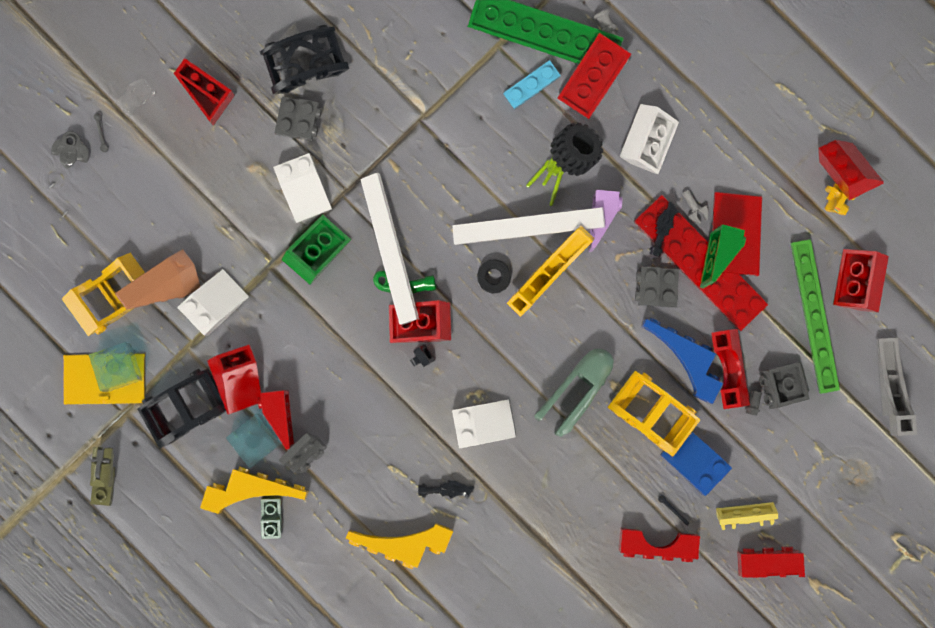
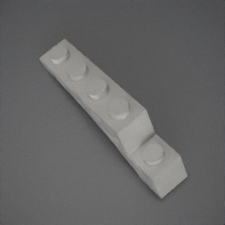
M898 338L877 339L883 416H889L892 436L917 435L916 415L913 412L905 386Z

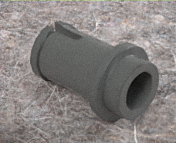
M750 390V405L745 407L747 414L757 416L758 412H760L758 409L762 395L761 392Z

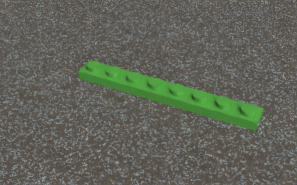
M811 239L790 243L819 394L839 391V382Z

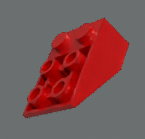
M250 345L216 355L207 360L228 415L258 404V397H261L257 364Z

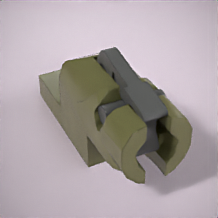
M93 447L90 504L111 506L115 476L113 448H104L103 450V447Z

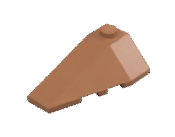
M182 249L116 292L115 295L125 309L128 310L147 306L150 303L166 302L174 298H185L201 286L194 263Z

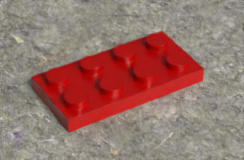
M599 33L557 99L590 119L632 54Z

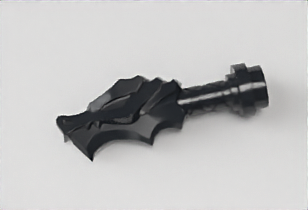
M670 201L667 209L657 218L655 223L657 225L655 228L657 230L655 233L658 234L657 240L649 250L650 255L661 257V254L664 253L663 248H661L664 238L669 235V230L674 228L673 218L675 214L680 213L674 206L675 204Z
M448 480L449 483L444 481V484L440 483V486L427 487L425 483H422V485H418V496L426 498L428 494L440 493L442 497L449 496L450 499L459 495L465 496L468 499L475 487L466 486L455 480Z

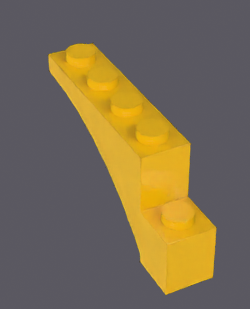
M580 225L532 273L529 279L513 294L507 304L521 317L595 238Z
M239 466L238 469L232 470L227 489H224L225 486L218 483L207 486L200 508L220 514L225 507L248 498L279 495L305 500L309 491L304 490L305 486L299 484L290 486L286 484V480L276 478L274 481L268 479L269 475L257 472V475L249 473L250 469Z
M435 523L434 527L427 530L397 537L372 536L349 530L345 539H348V543L353 546L359 547L363 545L367 547L366 550L373 554L380 552L385 554L384 558L393 562L397 559L403 562V566L413 569V567L418 568L426 546L430 547L429 551L435 554L445 553L453 530L438 523Z

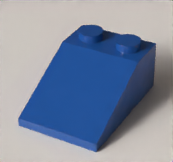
M691 432L673 457L665 451L660 454L703 496H706L732 469L729 464L693 432Z

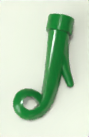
M378 271L375 273L373 282L377 289L391 293L386 272ZM434 275L409 281L412 294L436 290ZM379 277H385L386 281L384 284L379 281Z

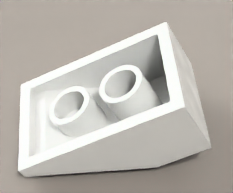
M309 153L273 167L296 223L332 210Z
M222 269L193 292L177 308L204 336H209L249 296Z
M509 399L452 410L459 448L516 437Z

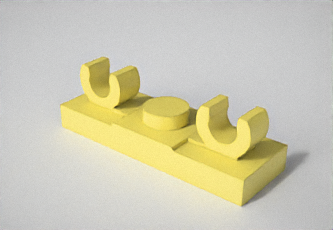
M774 502L716 508V515L722 530H725V525L731 524L732 529H735L737 523L750 524L759 522L763 526L764 520H769L770 524L773 525L774 519H778V512Z

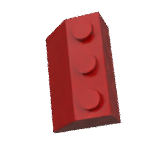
M833 140L818 148L820 164L849 201L884 184L881 177L853 143Z
M843 249L833 305L879 313L889 256L877 251Z

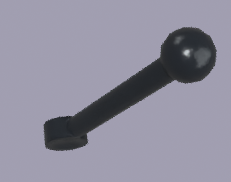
M661 495L658 497V501L664 503L685 525L688 526L690 524L666 501L665 496Z

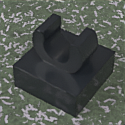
M426 344L414 350L416 357L410 360L414 367L420 363L425 367L434 362L435 358Z

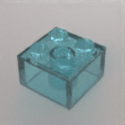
M124 342L89 354L101 392H109L142 380L130 343Z
M260 413L255 414L226 437L249 468H253L282 445L278 436Z

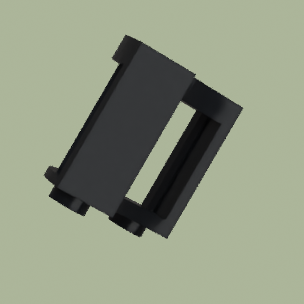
M209 368L203 371L200 369L193 371L189 374L191 377L172 386L154 398L150 396L142 401L143 405L137 409L159 449L175 442L189 433L190 430L199 426V424L201 426L226 412ZM199 381L213 409L194 419L179 390ZM167 397L171 399L184 423L183 426L173 432L169 429L157 407V404Z

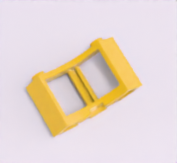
M131 252L113 261L101 271L102 275L94 281L89 279L79 286L72 288L62 298L88 336L94 333L97 335L103 333L107 326L134 309L126 310L115 295L116 292L108 283V280L122 270L131 282L145 273ZM99 288L115 311L100 321L95 318L81 298Z
M634 371L607 408L629 425L638 429L645 437L673 457L700 422V419L695 415L696 411L688 405L686 407L683 406L671 395L651 382L653 379L644 372L641 375ZM646 385L661 397L644 420L640 422L625 411V409L642 386ZM672 404L683 414L667 436L662 439L651 428L668 405Z

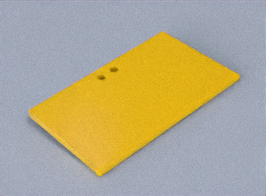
M145 353L63 355L64 405L142 403L145 399Z

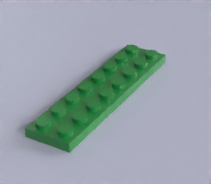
M476 0L467 26L580 64L599 33L619 46L622 45L624 39L623 37L511 0Z

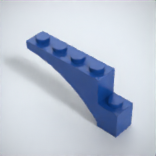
M653 318L644 320L641 327L663 341L683 365L694 390L692 396L708 404H713L723 383L719 382V377L711 373L708 376L706 375L716 355L712 352V348L704 344L701 346L695 344V339L685 335L683 338L677 335L678 331L671 327H667V329L661 327V322Z

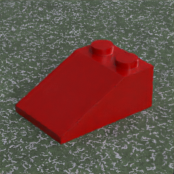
M440 300L416 302L415 305L419 319L403 325L399 324L395 305H389L390 343L451 341L450 302Z
M289 391L260 393L261 397H258L259 409H262V413L285 449H290L294 445Z

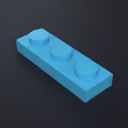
M549 60L505 91L503 95L515 110L559 79L561 75Z

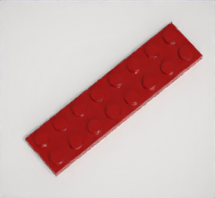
M663 195L634 221L654 243L658 235L655 233L657 231L655 223L657 218L667 209L669 203ZM680 213L675 214L673 218L674 228L669 230V235L665 236L661 247L664 250V254L739 331H742L768 304L739 274L723 272L716 282L705 288H700L708 242Z

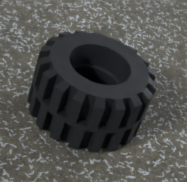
M571 123L558 133L550 145L552 147L550 153L553 154L552 159L556 161V166L558 168L561 167L564 173L567 171L569 175L575 174L576 176L585 174L602 158L601 154L603 153V148H601L603 145L602 141H599L600 137L594 133L595 130L589 129V126L586 124Z

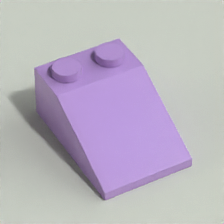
M595 191L592 209L604 208L605 228L590 229V234L595 239L589 245L588 252H593L615 215L622 208L623 198L619 197L620 192Z

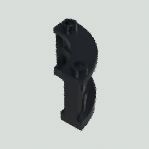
M321 25L314 30L295 34L278 42H270L265 45V48L260 51V55L264 57L273 84L271 87L273 94L289 93L307 84L306 80L308 79L311 80V78L315 77L317 81L337 77L349 70L348 63L344 62L334 33L336 31L335 27ZM327 37L330 49L323 51L322 49L325 48L326 42L319 43L318 40ZM299 46L317 53L310 60L309 70L307 71L299 64L290 63L294 52ZM280 52L281 56L276 58V60L283 62V64L276 66L273 55ZM329 54H333L335 63L330 58ZM318 59H320L319 62L322 63V66L320 67L315 66V62ZM296 68L298 69V73L296 75H292L291 73L293 70L288 69Z

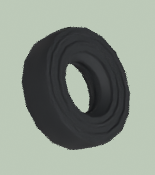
M497 259L488 260L478 270V283L486 292L492 294L500 293L509 286L511 271L503 261ZM492 269L500 271L502 275L500 282L497 284H492L487 280V273Z

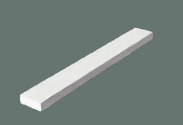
M375 173L362 178L361 183L399 324L403 325L419 319L381 176L379 173Z
M593 208L452 225L454 244L459 245L575 231L580 225L585 230L605 228L604 208Z

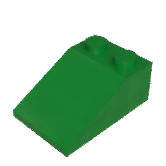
M322 215L285 252L282 261L311 285L351 239Z
M722 224L710 233L700 288H705L716 282L741 248L744 247L746 237H744L745 230Z

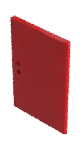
M714 193L712 231L723 224L745 230L744 237H746L744 247L741 248L739 253L723 271L724 273L759 276L762 196Z

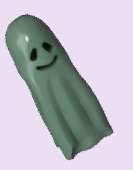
M604 349L589 351L553 395L534 415L535 419L538 421L542 420L573 379L578 376L591 388L554 434L562 437L571 432L573 426L590 406L601 386H604L607 377L610 375L614 363L612 355Z

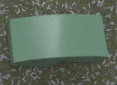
M261 497V538H281V497Z

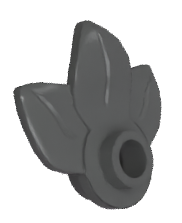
M74 131L64 133L62 139L55 141L52 145L51 154L60 155V162L66 169L70 168L76 160L87 163L89 160L87 146L81 143L79 134ZM69 137L73 139V144L68 142Z

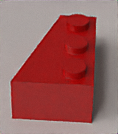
M783 546L781 550H774V547H763L762 551H754V548H743V552H737L738 574L742 578L786 577V575L805 577L804 553L793 549V546Z

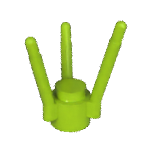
M552 158L550 161H546L544 166L526 185L529 188L545 170L548 174L542 183L544 186L552 175L556 176L558 174L550 206H553L564 173L561 167L558 168L556 166L557 163Z

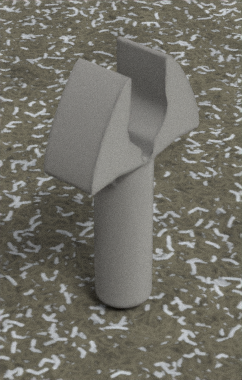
M684 191L682 195L692 210L688 218L694 223L701 224L697 218L698 212L703 215L706 221L708 219L707 205L703 208L699 207L690 191Z

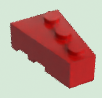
M184 58L173 74L214 126L235 94L228 87Z

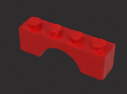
M738 329L712 332L714 352L721 360L724 373V382L720 390L723 409L750 405Z
M620 528L619 552L623 553L624 557L634 558L635 554L643 555L645 559H654V556H661L662 560L673 561L674 558H681L682 562H693V559H699L700 536L697 534L678 533L670 544L657 547L650 545L645 540L640 529Z

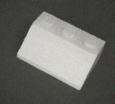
M640 104L620 157L632 165L659 174L679 122L659 107Z

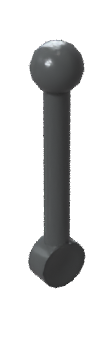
M96 113L93 118L96 120L101 140L100 150L107 152L108 146L105 145L100 123L101 115Z

